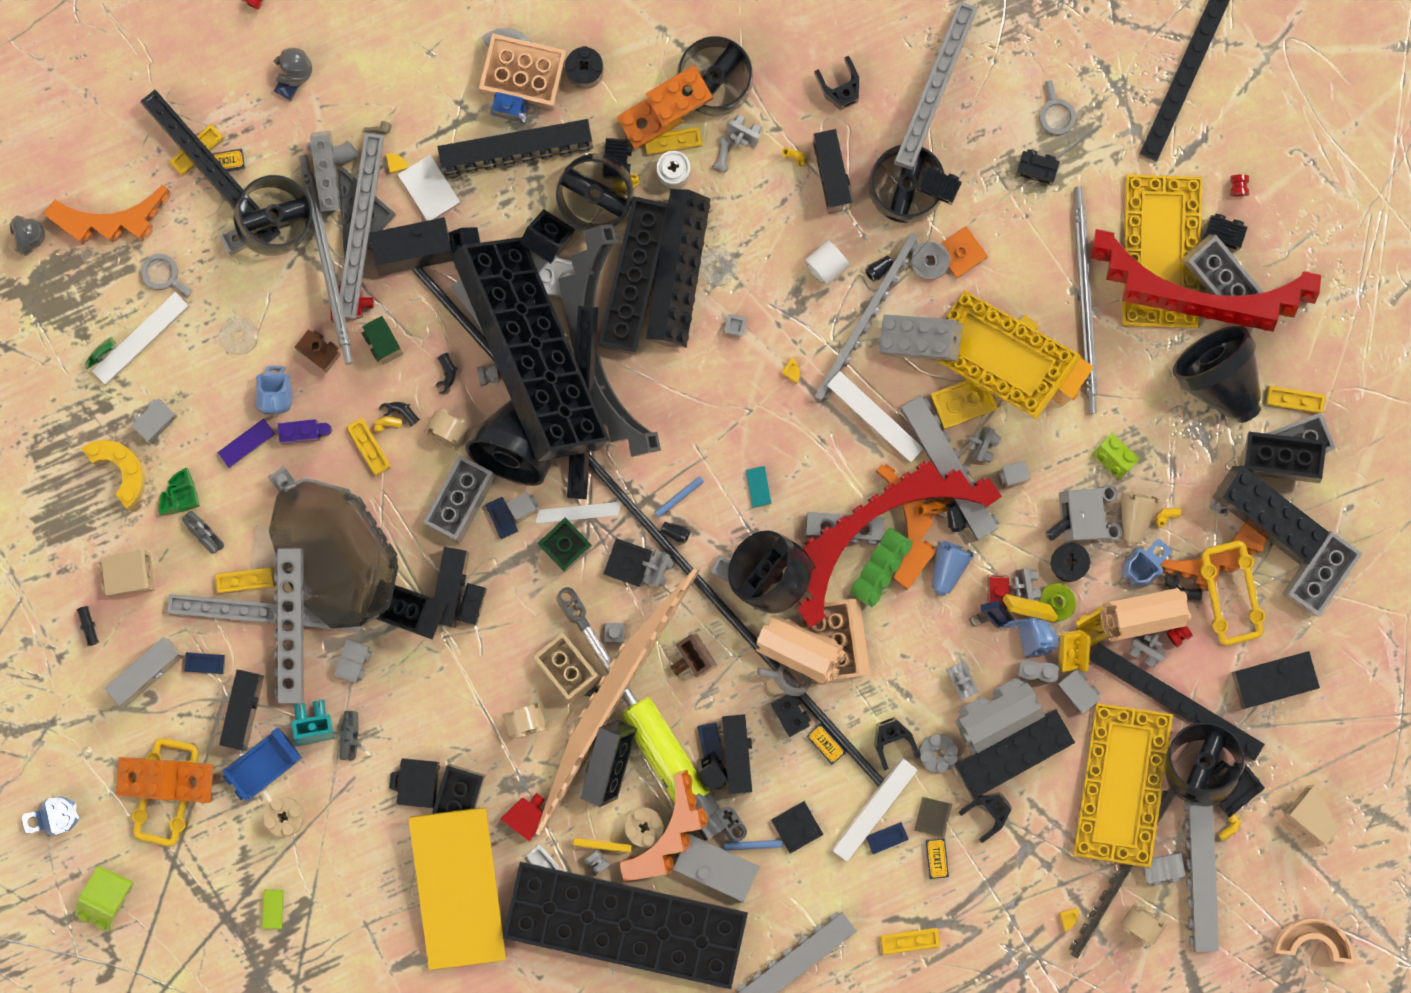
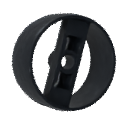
M710 36L702 38L689 46L679 61L677 74L683 71L686 62L696 52L709 47L726 48L702 77L713 96L743 61L749 74L748 84L743 93L729 104L722 106H708L704 104L695 109V111L704 115L722 116L738 109L748 98L753 85V67L749 56L739 44L725 37ZM716 72L721 77L718 80H712L710 75ZM685 88L683 89L684 96H690L693 92V89L689 93H687Z
M901 145L885 151L874 163L869 178V193L877 210L886 218L899 223H914L929 217L941 203L937 199L925 211L908 215L924 160H927L932 166L940 168L942 170L941 173L945 174L938 158L928 149L922 147L913 170L902 167L890 209L887 208L880 201L875 191L874 175L885 160L898 155ZM904 180H910L912 182V187L905 188L902 185V182Z
M593 153L576 158L564 169L556 186V201L562 216L568 223L582 231L599 225H613L615 227L627 215L634 197L633 182L627 169L618 160L605 154ZM584 162H601L609 165L624 180L628 197H624L573 167ZM563 186L586 198L589 203L596 204L618 217L601 224L588 223L579 219L569 210L565 203ZM594 188L599 190L600 196L593 197L590 194V190Z
M280 175L263 176L248 184L241 192L234 208V226L240 240L252 251L266 256L283 255L295 249L306 237L312 223V205L306 191L294 180ZM260 188H278L295 198L292 201L271 204L267 208L241 215L242 200L248 194ZM274 212L278 218L272 219L268 213ZM305 219L303 233L288 243L270 244L252 235L255 232Z
M770 530L756 532L743 540L733 553L728 568V580L733 592L742 601L755 609L771 614L786 611L794 606L804 595L811 578V563L806 552L797 543L783 534ZM778 583L771 591L766 593L772 584Z
M1208 722L1191 724L1179 731L1168 747L1165 760L1166 778L1172 791L1180 799L1196 806H1214L1230 798L1240 785L1245 767L1243 748L1237 737L1225 727ZM1205 740L1187 781H1183L1173 767L1171 756L1180 746L1187 742ZM1223 748H1226L1237 764V776L1223 787L1205 789ZM1206 762L1209 766L1204 767L1200 763Z

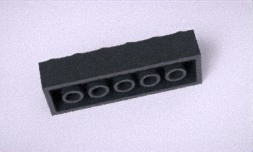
M1243 465L1231 467L1212 497L1298 564H1310L1329 533Z
M1054 709L1045 714V717L955 764L954 768L971 798L976 799L1071 746L1075 741L1057 709Z

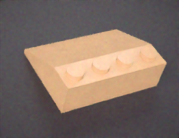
M492 34L479 86L480 93L495 96L496 92L523 98L530 105L554 110L567 51Z
M859 599L824 603L826 618L809 628L799 613L800 624L803 625L804 629L819 636L825 635L836 640L837 644L842 646L843 651L846 652L845 659L842 663H839L837 668L839 673L835 680L870 675ZM810 677L811 684L820 683L819 681Z

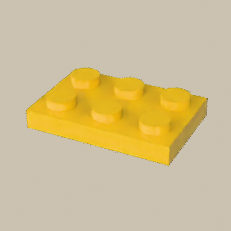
M969 380L930 394L944 430L998 409L993 395Z

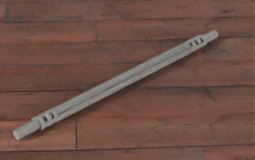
M301 155L299 157L303 172L301 176L304 189L312 205V225L339 347L342 348L345 364L351 365L353 364L350 351L351 343L323 218L320 212L313 173L310 171L307 155Z
M1079 186L1075 187L1076 206H1074L1083 356L1086 362L1094 366L1085 380L1086 395H1088L1089 414H1097V380L1086 208L1083 205L1082 187Z

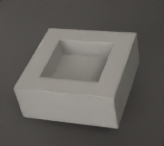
M728 314L724 333L743 337L747 318Z
M719 555L710 573L728 581L730 560Z
M605 622L604 642L624 643L625 624Z

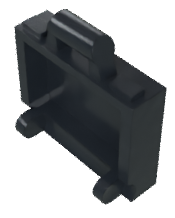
M402 758L400 771L390 774L389 788L398 792L397 805L434 808L440 762ZM398 775H400L399 788L397 787Z
M1223 760L1220 761L1212 773L1215 781L1207 784L1205 789H1217L1230 783L1238 774L1236 762L1231 766ZM1246 763L1242 780L1236 791L1226 801L1218 804L1227 817L1234 815L1240 808L1265 789ZM1226 767L1228 770L1218 777L1217 774Z

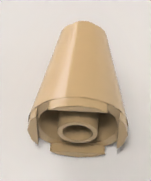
M1121 492L1122 538L1126 540V544L1137 546V543L1142 542L1159 504V498L1151 496V499H1149L1146 494Z

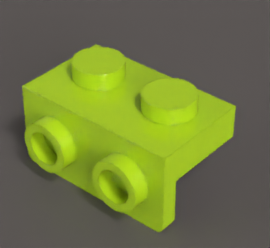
M1111 433L1092 453L1119 480L1140 459L1114 433Z

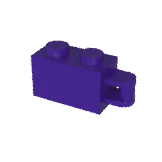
M316 419L277 423L279 443L282 445L320 441V436L330 435L332 432V427L328 423H318Z

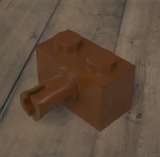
M308 329L294 348L325 372H328L341 355L337 351L339 347L331 341L327 344L322 340L323 335L316 330L311 332Z
M695 633L690 634L676 644L683 658L670 667L671 670H675L673 673L676 676L690 667L694 675L699 677L718 665L699 635Z

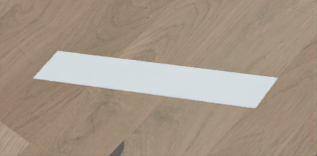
M621 502L541 509L538 511L536 523L561 521L565 517L568 520L618 516Z

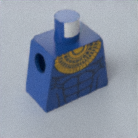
M496 92L490 115L525 123L529 104L521 97Z

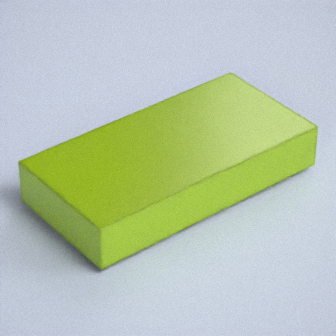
M264 889L262 929H282L284 890Z

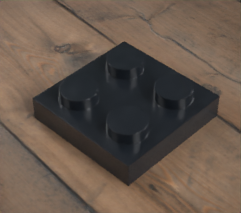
M616 538L603 575L640 587L646 570V566H643L642 562H649L652 550Z
M805 801L771 820L790 854L824 835Z

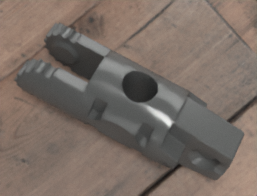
M193 511L185 514L182 521L210 553L214 554L217 550L224 548L220 538Z
M357 711L344 712L339 758L341 760L348 759L353 761L356 758L359 731Z

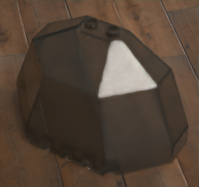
M304 477L283 488L276 496L269 527V535L274 551L278 552L280 547L303 548L304 606L331 629L361 627L381 616L390 608L399 568L396 557L398 554L391 543H387L388 539L381 528H377L376 525L378 523L370 511H366L367 506L360 496L357 497L355 494H352L349 489ZM286 562L284 564L285 571L291 573L293 565ZM288 582L291 588L293 589V584Z

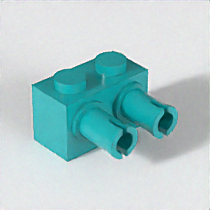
M319 699L320 707L317 700L312 702L315 717L307 718L305 703H300L301 711L298 703L293 705L296 720L291 722L296 746L335 739L330 714L326 715L325 700Z

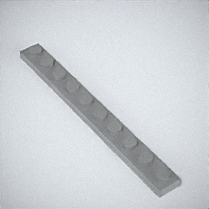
M959 2L896 157V165L913 170L978 7Z
M365 133L340 289V299L345 319L356 320L385 138L384 135Z
M910 234L816 393V400L821 402L823 398L827 400L832 390L826 386L827 383L840 371L842 366L846 367L849 363L851 350L856 351L861 342L859 340L862 333L866 334L871 325L868 323L870 318L876 317L880 310L878 307L880 301L885 302L890 293L887 289L890 284L895 285L900 276L897 274L900 267L902 269L905 268L909 261L906 257L910 251L913 253L919 243L916 242L917 235Z
M169 594L167 613L278 624V621H275L274 618L275 610H278V604ZM284 605L287 611L293 610L292 605ZM304 607V626L359 631L361 612ZM289 620L284 622L285 625H293Z

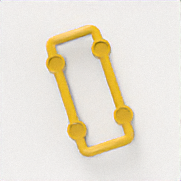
M1237 540L1205 549L1202 553L1203 565L1200 568V573L1207 580L1214 614L1211 626L1218 633L1220 643L1230 646L1261 637L1265 613L1258 605L1251 571L1254 559L1248 554L1246 544L1243 541ZM1239 548L1240 555L1238 556L1237 563L1244 570L1251 604L1248 617L1255 624L1256 631L1226 638L1225 632L1228 629V622L1221 615L1214 581L1217 569L1210 562L1209 556Z
M159 738L155 741L152 752L146 756V759L162 760V756L159 754L161 746H167L191 752L190 760L187 762L197 763L199 751L193 744ZM141 798L138 809L132 813V819L135 822L133 828L134 837L138 840L163 846H174L178 841L180 832L186 827V822L183 818L187 801H179L176 817L170 821L172 835L168 839L141 832L142 824L148 820L149 816L146 811L148 799Z

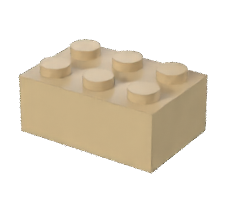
M563 632L533 656L571 704L577 702L601 681V677Z

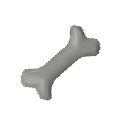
M721 136L719 138L721 144L719 159L712 167L720 169L721 172L725 173L728 170L726 165L728 148L735 142L732 139L728 140L725 136Z

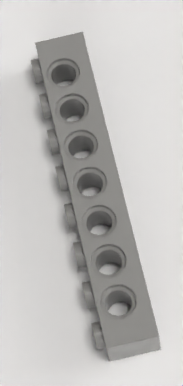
M280 547L278 552L274 554V562L278 564V571H275L274 581L278 583V591H275L274 600L278 602V610H275L274 614L275 621H278V629H275V641H278V648H275V660H278V667H275V679H278V687H275V698H278V703H302L304 701L303 548ZM286 562L293 565L291 573L286 572L284 569ZM285 582L293 584L292 592L285 590ZM285 601H290L293 604L292 611L285 609ZM286 620L293 623L292 630L285 628L284 622ZM285 640L293 642V649L285 647ZM285 659L293 661V668L289 669L285 666ZM286 678L293 680L294 685L292 688L285 685L284 681Z

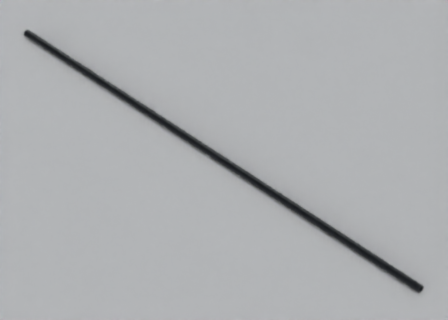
M422 267L412 269L414 274L495 362L486 338ZM590 454L589 467L665 552L671 555L670 557L688 576L694 568ZM697 574L693 583L756 651V648L759 647L756 645L758 639L705 580ZM757 652L773 671H777L780 667L779 662ZM783 670V678L786 683L794 688H801L789 673ZM806 692L803 695L797 696L879 787L884 781L883 777Z

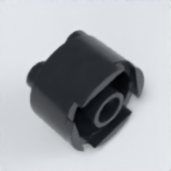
M587 46L573 50L565 62L567 78L577 88H593L603 77L604 67L601 56L597 51ZM582 65H584V66H587V65H588V70H587V71H586L585 69L581 70V66H582Z

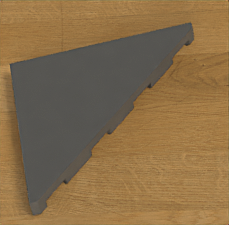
M341 166L339 171L345 263L358 180ZM376 196L370 232L383 230L396 216ZM369 234L368 245L371 243L370 234Z

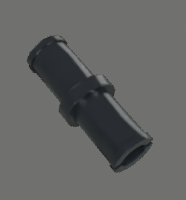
M89 606L76 609L81 622L80 628L84 632L87 646L98 644L99 640L94 628L96 624L92 621Z

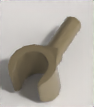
M381 121L380 127H364V132L376 131L388 134L392 125L389 122Z
M979 614L969 618L974 627L990 621L987 617L981 619Z

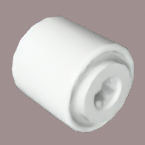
M668 151L658 159L656 164L657 178L665 188L679 189L687 184L691 176L690 162L683 153ZM671 163H674L675 166H679L678 168H676V172L668 170V168L671 167Z
M829 240L824 242L805 259L808 270L820 283L823 282L825 285H829L850 266L844 255Z

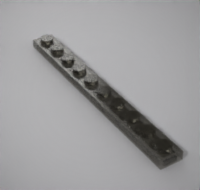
M1168 788L1167 791H1162L1158 823L1176 795L1171 788ZM1119 863L1118 866L1121 868L1117 874L1113 873L1108 882L1111 885L1108 890L1104 889L1099 896V900H1101L1097 907L1094 906L1090 911V920L1087 924L1084 922L1079 930L1080 937L1078 940L1074 939L1069 947V950H1071L1069 954L1076 959L1079 958L1133 865Z

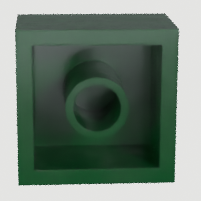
M383 316L362 326L364 331L361 334L368 345L372 344L373 348L370 350L377 362L381 361L384 365L403 355L397 340Z
M566 517L537 543L564 573L592 547L591 543Z

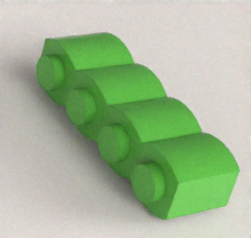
M889 528L883 535L880 545L873 551L870 561L862 569L860 577L854 582L850 594L871 607L875 606L880 600L882 591L890 584L892 575L899 569L903 557L909 553L913 541L896 530Z

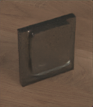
M922 797L914 831L945 838L952 804Z

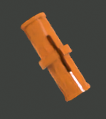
M948 499L941 501L931 500L928 503L918 504L916 506V513L920 516L928 514L934 516L940 512H947L946 505L951 503V501Z

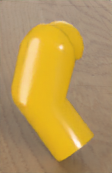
M788 147L782 149V155L797 160V166H805L807 164V156L804 153Z
M631 174L635 189L639 185L640 180L637 174ZM614 180L612 190L627 192L625 182Z
M390 416L377 419L374 422V431L383 432L384 426L400 428L402 419Z
M1163 508L1155 517L1156 525L1164 527L1170 518H1180L1181 509Z
M1236 814L1228 817V821L1231 823L1229 827L1218 833L1222 841L1237 833L1241 819Z

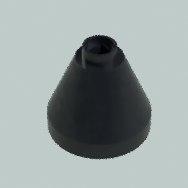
M1229 326L1210 333L1190 346L1175 362L1172 373L1181 388L1229 418H1236L1239 423L1250 421L1260 413L1261 391L1256 343L1244 326Z
M509 400L472 431L465 445L468 455L477 464L490 470L495 475L514 483L528 486L540 485L544 482L550 469V459L537 462L512 400Z

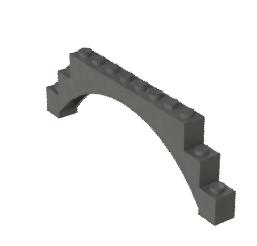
M599 225L584 230L587 250L571 255L575 274L558 279L574 356L576 351L578 306L595 307V297L601 270L613 244L617 243L613 225ZM596 342L593 402L603 425L608 428L610 442L628 440L632 457L661 451L658 433L652 432L640 424L626 410L614 393L602 367Z

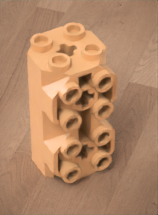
M1178 588L1103 603V609L1100 614L1103 631L1110 637V641L1184 627L1187 622L1191 621V614L1187 607V595Z
M777 615L769 617L768 621H771L769 626L766 624L763 626L756 645L759 647L756 648L757 652L823 684L828 683L831 679H836L839 673V669H837L839 663H842L846 656L843 647L838 645L836 640L804 629L802 624L790 618L783 619Z

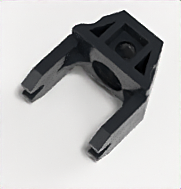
M849 55L844 57V60L851 74L850 82L831 89L826 85L819 69L814 71L823 95L839 110L858 103L859 75Z
M895 717L876 724L874 746L884 771L889 768L883 754L884 745L905 738L910 743L915 758L920 757L912 733ZM892 728V731L887 732V729Z
M1001 792L981 795L958 812L962 816L973 807L984 805L995 819L994 827L979 838L981 843L1003 828L1012 810V806ZM995 804H1001L1002 808H996Z

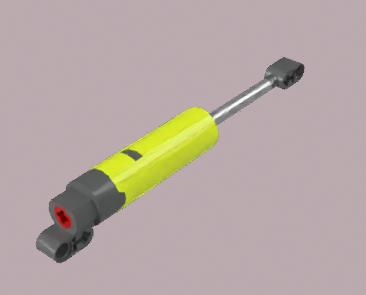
M562 588L557 595V603L567 619L577 624L607 674H609L610 669L608 668L613 660L586 619L584 605L572 588ZM568 593L571 600L564 601L561 594ZM574 602V603H575L574 606H573V607L571 606V607L568 609V606H570V605ZM574 610L576 612L580 611L579 617L577 615L573 616ZM628 686L622 698L629 708L620 714V718L624 723L637 728L634 740L659 780L663 783L674 804L676 798L674 774L679 771L688 770V774L692 777V792L697 800L696 807L703 806L704 811L708 815L707 826L699 830L704 840L710 839L722 830L732 842L743 840L746 837L747 830L736 811L731 807L720 809L708 788L702 784L700 775L691 764V761L652 699L646 697L638 702ZM729 813L728 819L724 820L722 816ZM732 822H735V823H736V824H733L732 826H730L729 828H728V826H727V825L731 824ZM733 828H738L741 831L739 838L734 837L732 833Z

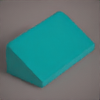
M765 466L746 470L752 507L772 504Z

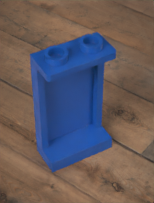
M277 727L269 736L232 765L222 770L225 774L223 778L229 785L233 784L236 788L234 792L241 801L243 799L249 801L303 759V757L282 730Z

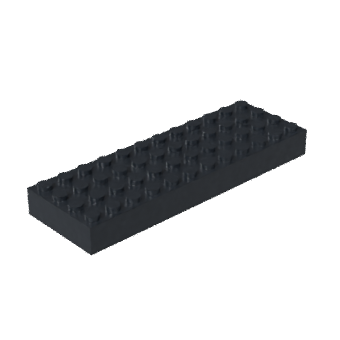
M522 237L462 245L451 257L537 462L599 450L610 439L529 250L519 243Z
M520 861L503 938L731 989L748 912Z

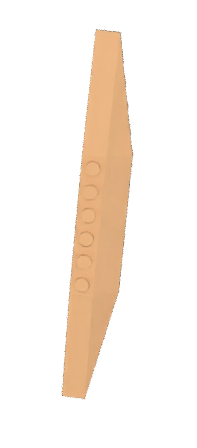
M694 568L630 638L627 644L624 642L618 651L620 653L618 659H613L609 665V674L607 677L605 675L602 677L598 684L600 686L599 691L592 694L588 701L591 703L588 709L584 708L579 716L581 721L578 726L574 725L569 733L571 737L567 743L536 831L538 836L544 832L592 752L599 727L606 724L636 672L644 665L700 569Z

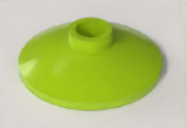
M1053 583L1043 590L1041 603L1052 606L1058 616L1056 621H1064L1073 615L1076 609V598L1073 591L1067 585Z

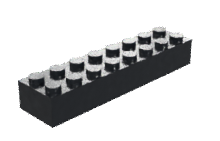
M584 119L439 145L437 148L443 174L448 175V177L458 176L460 172L465 171L467 174L478 172V169L482 168L493 170L498 165L510 167L514 166L515 162L531 163L537 158L548 160L552 159L554 155L559 154L560 157L571 155V152L576 151L587 153L590 152V149H593L589 121Z
M670 189L646 336L647 340L668 347L687 348L711 198L689 189Z
M636 196L633 197L598 342L601 348L636 356L659 262L668 204Z

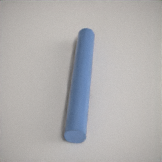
M700 476L657 509L655 511L656 515L660 518L704 483Z
M782 840L724 842V850L782 848Z

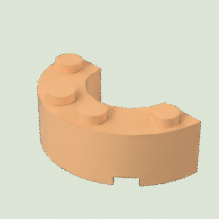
M1315 918L1299 919L1287 925L1276 937L1272 948L1274 953L1295 956L1297 948L1303 942L1309 939H1318L1326 945L1330 960L1353 963L1354 959L1351 944L1342 930L1328 921Z

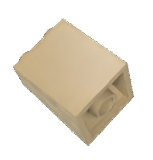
M140 550L101 557L102 562H99V569L104 577L101 587L102 592L106 596L111 597L155 591L150 552Z
M1307 785L1284 813V816L1319 845H1327L1328 843L1331 845L1337 838L1338 828L1318 787Z

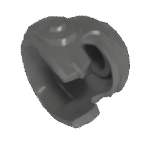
M285 49L281 52L280 56L273 60L276 65L280 64L282 71L287 73L286 75L279 73L276 76L277 82L289 86H298L305 83L311 76L312 63L301 49Z
M15 216L11 220L10 233L15 236V251L17 253L27 256L33 249L41 246L45 239V230L39 221L26 219L23 216Z

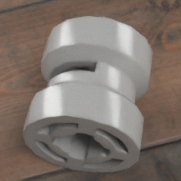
M496 363L490 364L488 369L483 366L477 367L481 386L487 385L490 380L493 383L500 382Z
M599 849L584 860L587 865H590L595 876L610 865L608 860L602 857V852Z

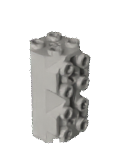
M1014 678L1001 687L994 689L991 700L979 697L977 700L959 709V716L955 723L960 730L959 732L963 740L967 741L972 754L983 751L1045 717L1040 703L1036 700L1035 693L1027 682Z

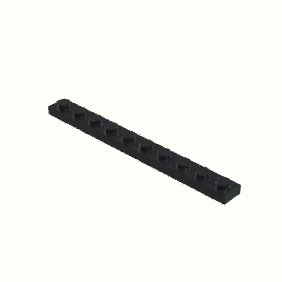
M1230 0L1208 1L1139 155L1155 162L1158 161Z
M156 89L153 90L140 103L234 209L243 188ZM249 195L241 202V215L260 210ZM277 227L255 232V234L261 241L270 243L281 232Z
M578 306L575 360L593 399L598 307ZM590 452L569 456L567 498L587 499Z
M1098 643L1089 658L1091 662L1191 723L1208 722L1225 727L1237 737L1243 748L1244 755L1255 761L1265 744L1102 644Z

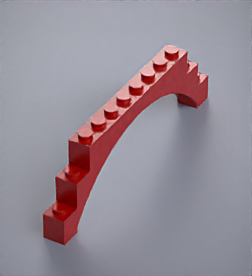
M1096 229L1092 241L1090 258L1108 262L1106 280L1125 283L1122 301L1274 332L1279 315L1295 318L1299 308V301L1315 304L1320 293L1321 275L1305 271L1294 281L1264 293L1242 296L1202 293L1171 283L1143 267L1125 251L1114 237L1115 233Z
M923 461L915 467L917 471L912 474L907 472L899 478L901 482L896 485L891 483L885 487V492L882 495L878 496L876 493L868 499L869 503L863 507L860 504L854 508L851 516L847 518L844 515L836 521L838 525L832 529L828 526L822 530L819 538L815 540L812 537L804 543L805 547L803 550L815 567L813 570L811 568V578L807 587V591L812 596V599L809 600L806 597L799 602L800 607L797 610L809 628L826 618L824 614L825 595L833 568L851 539L869 522L890 509L922 499H961L982 504L985 509L1002 497L990 478L984 480L982 477L973 483L975 487L972 488L960 469L956 472L954 469L944 475L946 479L943 480L931 461L928 463Z

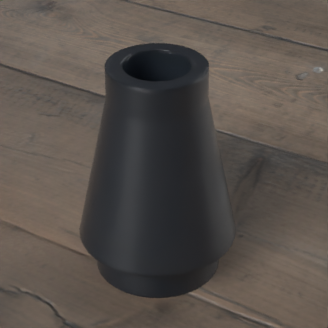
M886 255L867 265V269H865L867 277L873 282L879 281L890 266L893 265V261Z
M957 502L948 503L946 505L948 528L952 532L962 531L966 527V520Z
M666 521L661 528L662 533H665L679 544L681 542L685 544L691 532L685 525L668 523Z

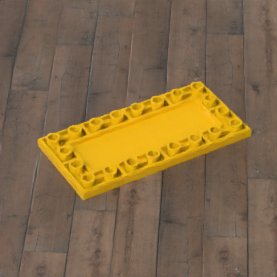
M1126 174L1125 251L1143 267L1157 276L1181 287L1200 292V282L1181 260L1201 242L1203 177ZM1122 301V326L1199 328L1198 316Z
M964 290L944 318L954 319L963 324L958 361H934L1037 420L1077 364L1081 355Z
M1096 703L1073 856L1151 868L1173 714Z
M486 807L409 817L429 970L505 961L506 951Z

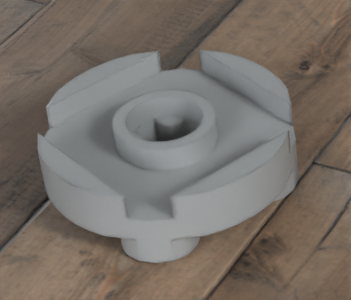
M929 241L921 243L912 254L913 269L924 279L940 278L949 269L951 257L947 248L939 242ZM927 256H935L936 263L928 265Z
M942 734L926 738L919 750L923 766L935 773L950 770L958 759V748L955 742L950 737ZM943 749V758L939 757L936 759L934 750Z

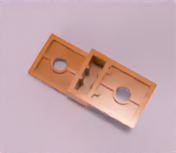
M693 65L645 93L647 99L616 117L633 148L637 150L685 122L683 116L714 98L697 67ZM687 86L693 89L690 96L683 95V89ZM640 119L647 120V126L644 129L638 128V121Z
M119 757L116 795L156 800L211 803L213 764ZM134 773L136 774V781H135V782L133 781V774H134ZM194 777L196 778V786H195V787L193 786V783H192Z

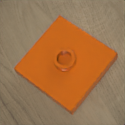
M967 226L941 243L949 252L951 257L949 269L956 279L988 258V255Z

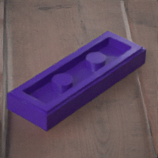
M263 418L217 453L228 468H231L276 434Z

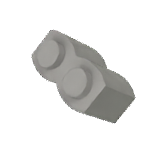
M347 639L334 676L354 683H358L359 680L362 681L366 671L363 669L365 662H369L372 654L369 651L370 647Z
M1024 660L1018 663L1017 677L1023 680L1037 679L1044 683H1051L1057 681L1059 667L1052 663L1039 664L1032 660Z
M1181 853L1154 857L1151 868L1143 867L1146 883H1151V886L1162 885L1164 880H1170V883L1182 881L1181 877L1186 876Z

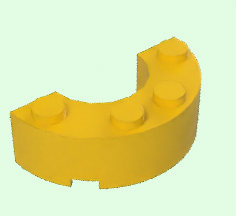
M98 440L81 447L93 464L113 462L119 466L122 472V484L115 494L125 508L131 511L140 501L144 493L146 481L145 470L138 456L126 446L110 440Z

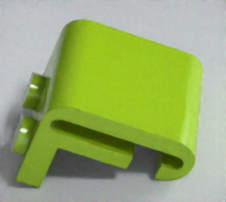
M98 865L78 898L75 916L83 922L95 925L99 930L110 932L114 925V919L125 901V896L127 893H130L134 882Z

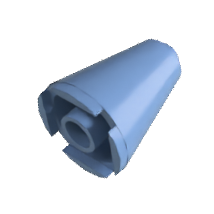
M939 540L932 588L935 589L934 592L943 596L946 593L950 594L972 561L975 553L970 550L964 552V549L959 545Z

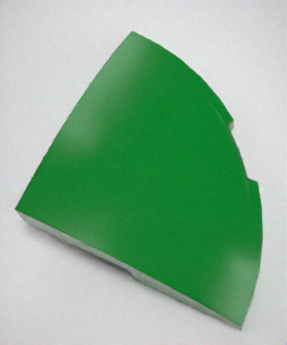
M109 337L93 350L85 362L86 369L101 362L103 355L117 348L113 337Z
M188 468L180 470L169 479L168 483L170 485L167 487L166 493L162 492L160 495L159 515L175 514L200 506L196 488Z

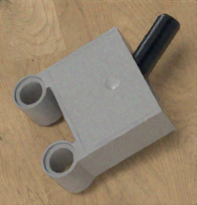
M1106 485L1095 489L1059 492L1061 520L1046 531V537L1053 541L1063 533L1064 542L1090 540L1109 542L1118 540L1122 535V529L1117 523L1105 524L1103 504L1117 499V489L1113 485Z

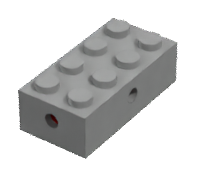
M884 314L878 352L892 357L957 362L963 324L954 319Z

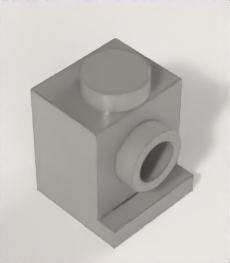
M236 229L220 235L230 256L247 248L240 238L238 242L233 241V238L238 236Z

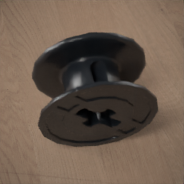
M1066 543L1058 547L1052 554L1050 561L1051 569L1055 576L1066 582L1077 581L1085 576L1091 563L1087 550L1076 543ZM1069 554H1072V561H1075V564L1071 566V571L1069 570V564H1066V561L1069 560Z

